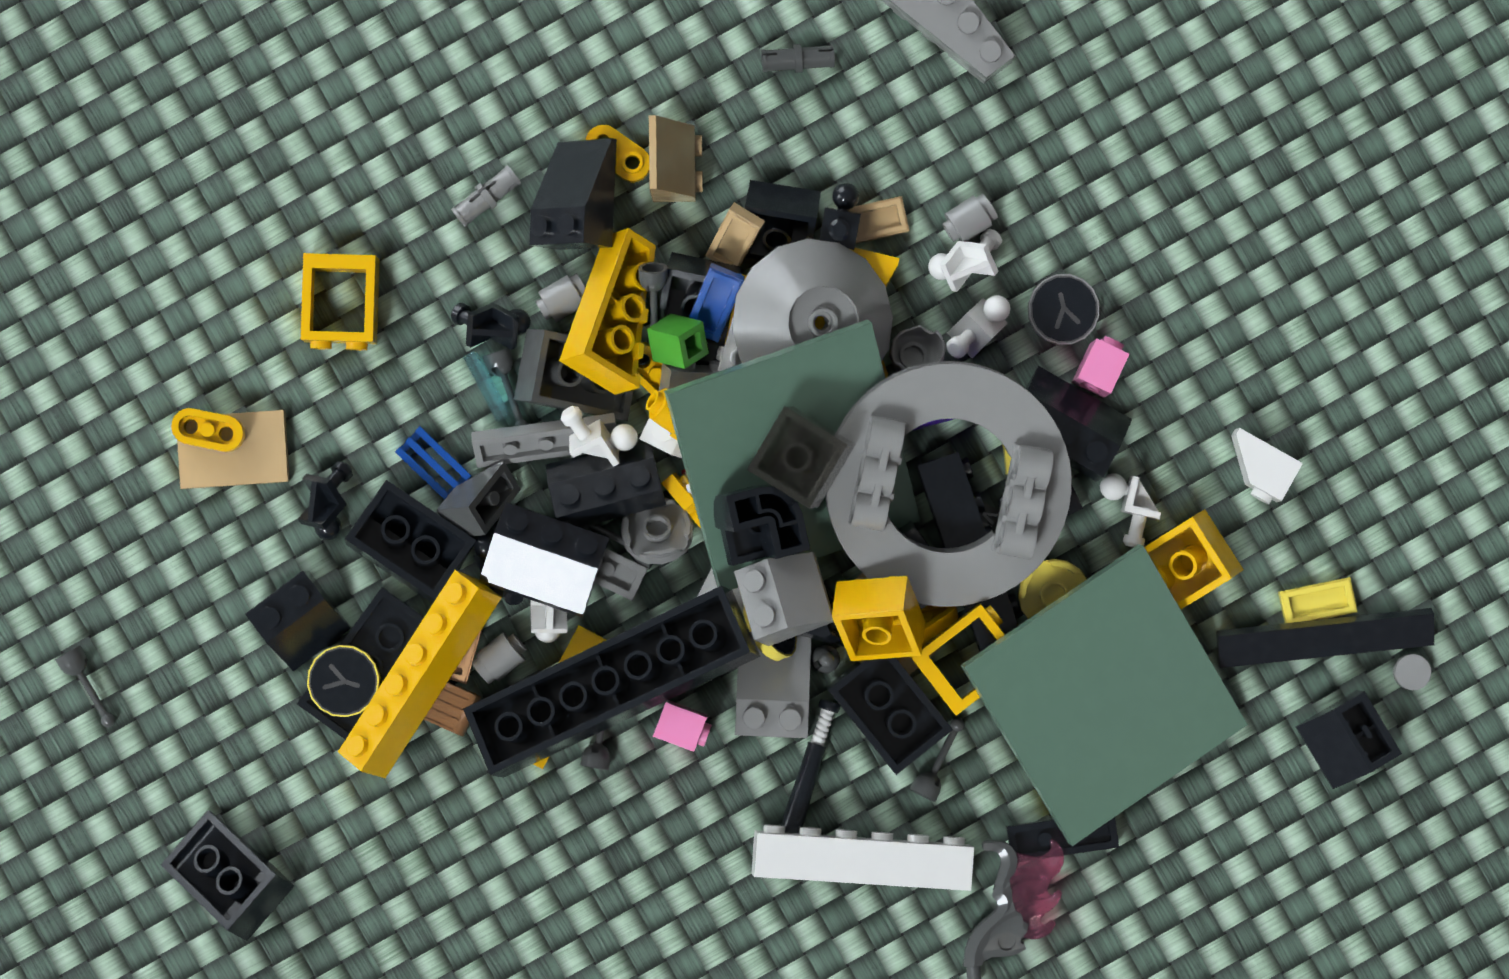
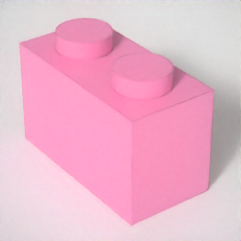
M1104 336L1101 340L1096 338L1089 344L1071 383L1103 398L1111 394L1129 357V353L1122 350L1124 344L1107 336Z
M667 700L653 737L694 752L697 744L704 747L712 725L706 723L707 714Z

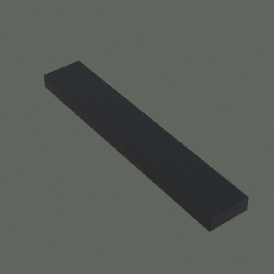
M1432 608L1218 630L1216 631L1217 662L1219 668L1433 646L1435 645L1434 612Z

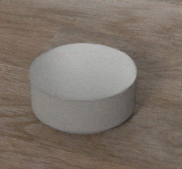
M1407 654L1396 661L1393 667V676L1400 687L1407 690H1419L1429 682L1431 667L1424 657L1416 654Z

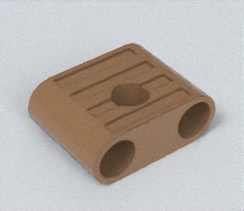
M448 681L424 720L457 735L464 736L469 722L463 709L480 701L481 696Z

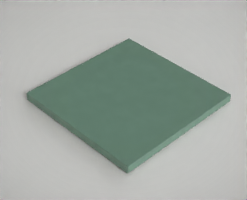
M868 319L664 391L717 587L722 585L730 590L738 588L734 571L770 558L764 557L734 566L728 565L721 530L715 527L714 500L720 494L758 485H770L784 490L795 501H798L803 513L810 550L797 554L814 552L817 559L843 549L827 509L825 472L831 444L843 419L868 390L886 379L873 325ZM903 448L901 452L902 462L898 466L894 484V500L891 501L888 512L890 520L897 528L903 527L909 521L913 523L920 521Z
M1140 544L961 665L1068 844L1072 846L1248 725L1144 546Z

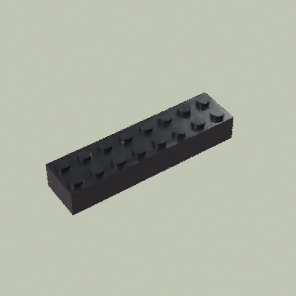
M721 585L484 698L463 710L489 774L504 778L760 657V653L751 632L746 627L744 616L733 591Z

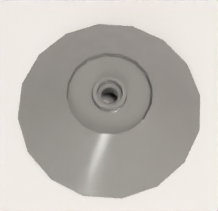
M807 238L776 247L752 266L736 294L732 331L739 358L742 363L868 319L873 325L882 362L889 349L893 315L885 284L865 258L840 243ZM818 316H822L825 320V325L820 330L815 326V320Z

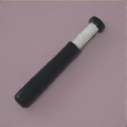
M820 699L818 707L821 710L814 729L813 738L807 744L781 822V826H785V833H799L800 827L804 825L826 750L824 744L828 736L827 733L829 732L834 713H838L840 710V704L825 699Z

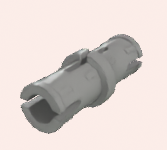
M507 165L483 185L479 183L475 186L476 190L465 200L453 207L451 211L461 224L466 227L488 208H495L497 206L496 202L520 185L521 182Z

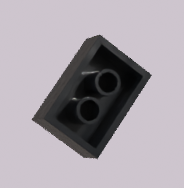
M896 658L857 661L826 686L828 691L896 775L953 730Z

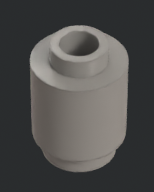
M981 194L977 198L971 196L946 212L944 216L947 221L942 223V226L953 242L958 239L968 242L990 228L992 221L996 220L998 216L987 197Z
M577 273L571 277L566 275L538 291L541 298L535 302L546 320L553 317L557 323L577 311L585 286Z
M502 632L476 653L477 658L472 661V665L488 684H491L494 680L499 682L526 660L522 653L527 649L514 633L508 637Z

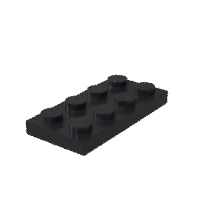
M382 587L340 645L356 646L367 652L379 670L381 685L424 616ZM308 689L297 703V705L345 740L362 715V713L350 717L332 716L319 709L311 699Z

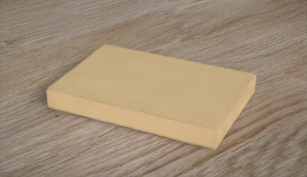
M285 410L223 414L238 419L245 429L244 442L238 449L232 452H222L188 445L177 440L180 489L290 482ZM195 420L189 421L186 425V430L189 434L195 433L198 429V424ZM230 427L224 428L221 432V437L224 441H229L233 437V431Z

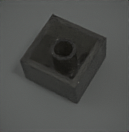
M784 406L747 470L807 508H818L856 444L796 407Z

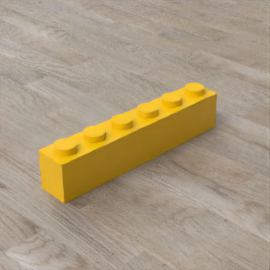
M454 570L338 750V753L361 772L386 778L502 597L485 584L480 583L479 579Z

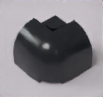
M758 485L720 494L715 497V527L721 530L728 565L734 566L764 557L779 559L810 550L803 513L798 501H795L786 491L775 486Z

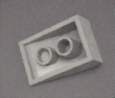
M801 635L796 636V650L788 658L774 661L766 657L758 649L760 657L738 667L735 735L808 738L811 638Z

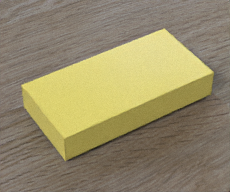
M1350 577L1278 592L1284 623L1328 619L1358 612Z

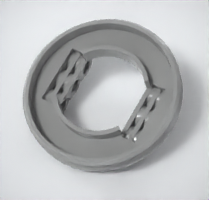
M938 361L912 366L892 374L868 390L854 404L843 419L831 444L825 472V495L830 520L837 538L846 554L866 577L873 579L889 576H908L919 604L951 607L975 604L1001 595L1018 585L1041 565L1051 552L1064 527L1070 505L1072 477L1066 445L1056 423L1045 407L1026 388L1005 374L985 366L960 361ZM940 419H961L984 427L1001 441L1011 457L995 533L991 530L975 542L954 548H936L918 543L902 533L888 516L891 501L894 500L895 495L894 484L897 469L902 462L901 452L904 436L920 425Z

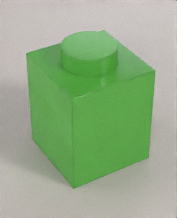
M669 314L647 328L652 359L655 362L686 369L709 354L703 321Z

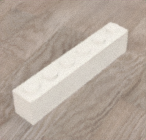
M764 825L763 831L754 830L751 874L754 877L971 891L974 847L965 844V838L943 836V843L929 842V836L921 834H907V840L893 839V833L872 832L871 838L857 837V831L836 829L834 836L821 835V828L800 827L799 833H785V826Z

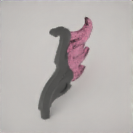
M1053 839L1050 840L1051 850L1045 855L1037 857L1015 852L1013 847L1005 841L984 840L982 842L984 851H995L1000 856V866L992 892V897L996 900L997 906L993 912L974 927L968 937L963 959L967 979H981V965H983L985 960L992 957L1013 956L1025 950V944L1021 942L1022 938L1040 939L1052 932L1056 922L1050 920L1043 924L1041 919L1045 913L1052 910L1058 904L1062 896L1060 889L1052 895L1049 894L1048 885L1060 872L1064 863L1063 850Z

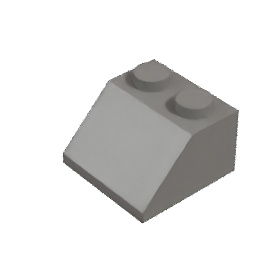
M814 552L795 554L779 559L768 558L734 571L755 641L771 646L834 622L832 608Z

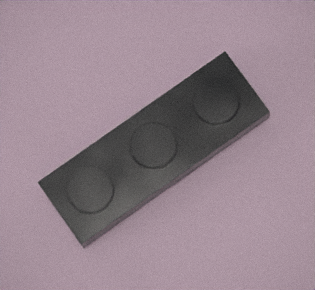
M1115 817L1074 846L1068 844L1054 819L1006 826L1008 844L1015 850L1017 862L1119 848Z

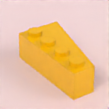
M630 228L613 233L612 247L599 248L559 359L566 366L614 395L640 388L641 375L637 374L639 359H642L644 355L645 344L641 343L643 324L647 323L649 309H646L647 291L640 284L638 268L641 264L654 262L656 250L655 244Z

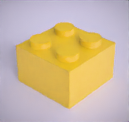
M889 576L885 578L854 579L836 582L832 618L850 661L922 655L925 619L908 576Z

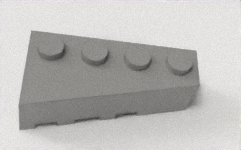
M881 0L895 14L909 22L925 38L944 50L949 57L983 84L1010 65L1015 58V54L973 0Z

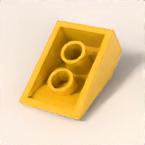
M1205 509L1144 547L1180 609L1185 608L1244 570Z

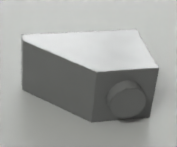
M498 462L454 487L438 507L437 512L442 518L469 536L486 535L501 516L506 502L511 503L521 489L505 462Z

